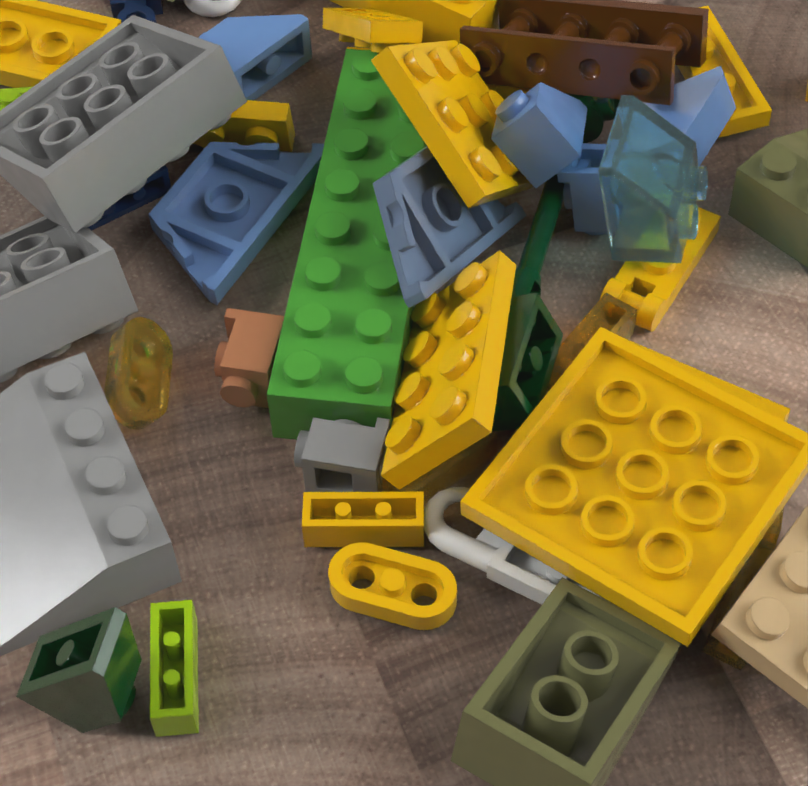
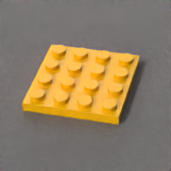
M600 327L461 499V515L688 647L808 473V433Z

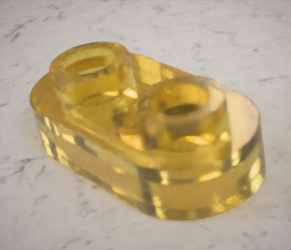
M135 317L113 333L110 341L104 388L105 397L115 419L123 426L134 430L146 428L162 417L167 411L173 361V348L168 335L156 322L145 317Z

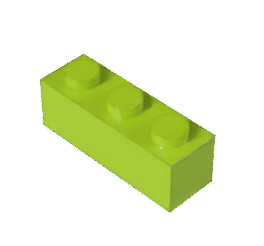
M192 600L150 603V721L156 737L199 733L198 623Z

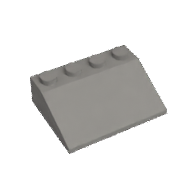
M132 15L0 110V175L46 218L73 233H77L80 229L90 227L102 218L104 211L123 196L141 189L147 182V178L166 163L184 156L188 152L190 145L209 130L224 125L230 119L231 114L245 104L247 100L220 45Z
M43 216L0 235V383L13 377L18 370L17 368L38 358L50 359L65 353L71 347L72 342L91 333L103 334L118 328L124 322L125 317L139 311L114 248L88 227L73 233Z
M86 352L28 372L0 393V656L38 641L39 636L113 607L119 608L182 582L172 542Z

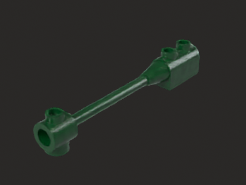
M565 93L580 100L587 107L583 143L597 139L606 121L619 119L616 108L626 104L625 100ZM557 174L544 184L531 228L515 271L492 432L519 429L544 398L563 337L561 329L540 297V273L564 200V183H558Z

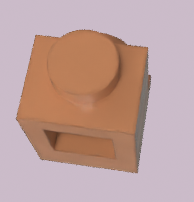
M227 308L224 320L228 342L221 341L219 343L214 364L215 375L222 377L223 380L220 395L223 400L236 407L257 406L268 408L266 394L284 316Z

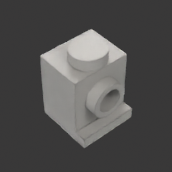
M313 417L310 430H301L299 432L294 452V465L303 470L305 492H382L385 479L381 476L387 448L385 446V438L390 430V419L377 417L375 427H369L348 419L332 421Z

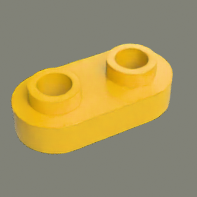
M366 542L353 543L341 548L330 561L328 576L331 594L335 601L347 610L417 630H431L444 625L450 620L456 610L457 584L455 577L446 566L437 561ZM359 579H368L373 582L372 585L364 589L352 586ZM420 596H429L435 600L434 603L426 606L417 605L413 602Z

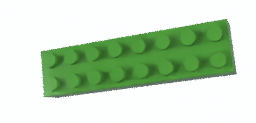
M346 49L266 394L272 434L275 438L297 440L301 430H310L313 417L332 421L348 419L369 427H375L377 417L390 419V428L396 405L394 395L401 381L405 362L403 360V353L409 343L413 324L411 315L416 305L408 308L403 299L373 182L427 145L371 62V59L379 54L371 52V50Z

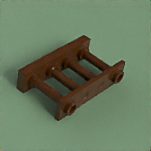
M499 0V29L464 25L460 28V43L467 46L476 56L480 64V71L478 73L485 84L532 89L542 82L568 94L671 105L674 98L675 65L700 68L706 61L709 9L621 0Z

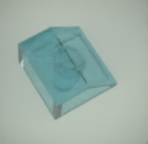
M621 95L598 170L612 260L681 263L687 239L695 240L697 236L699 213L696 201H705L708 188L707 167L698 166L697 148L694 140L634 95Z

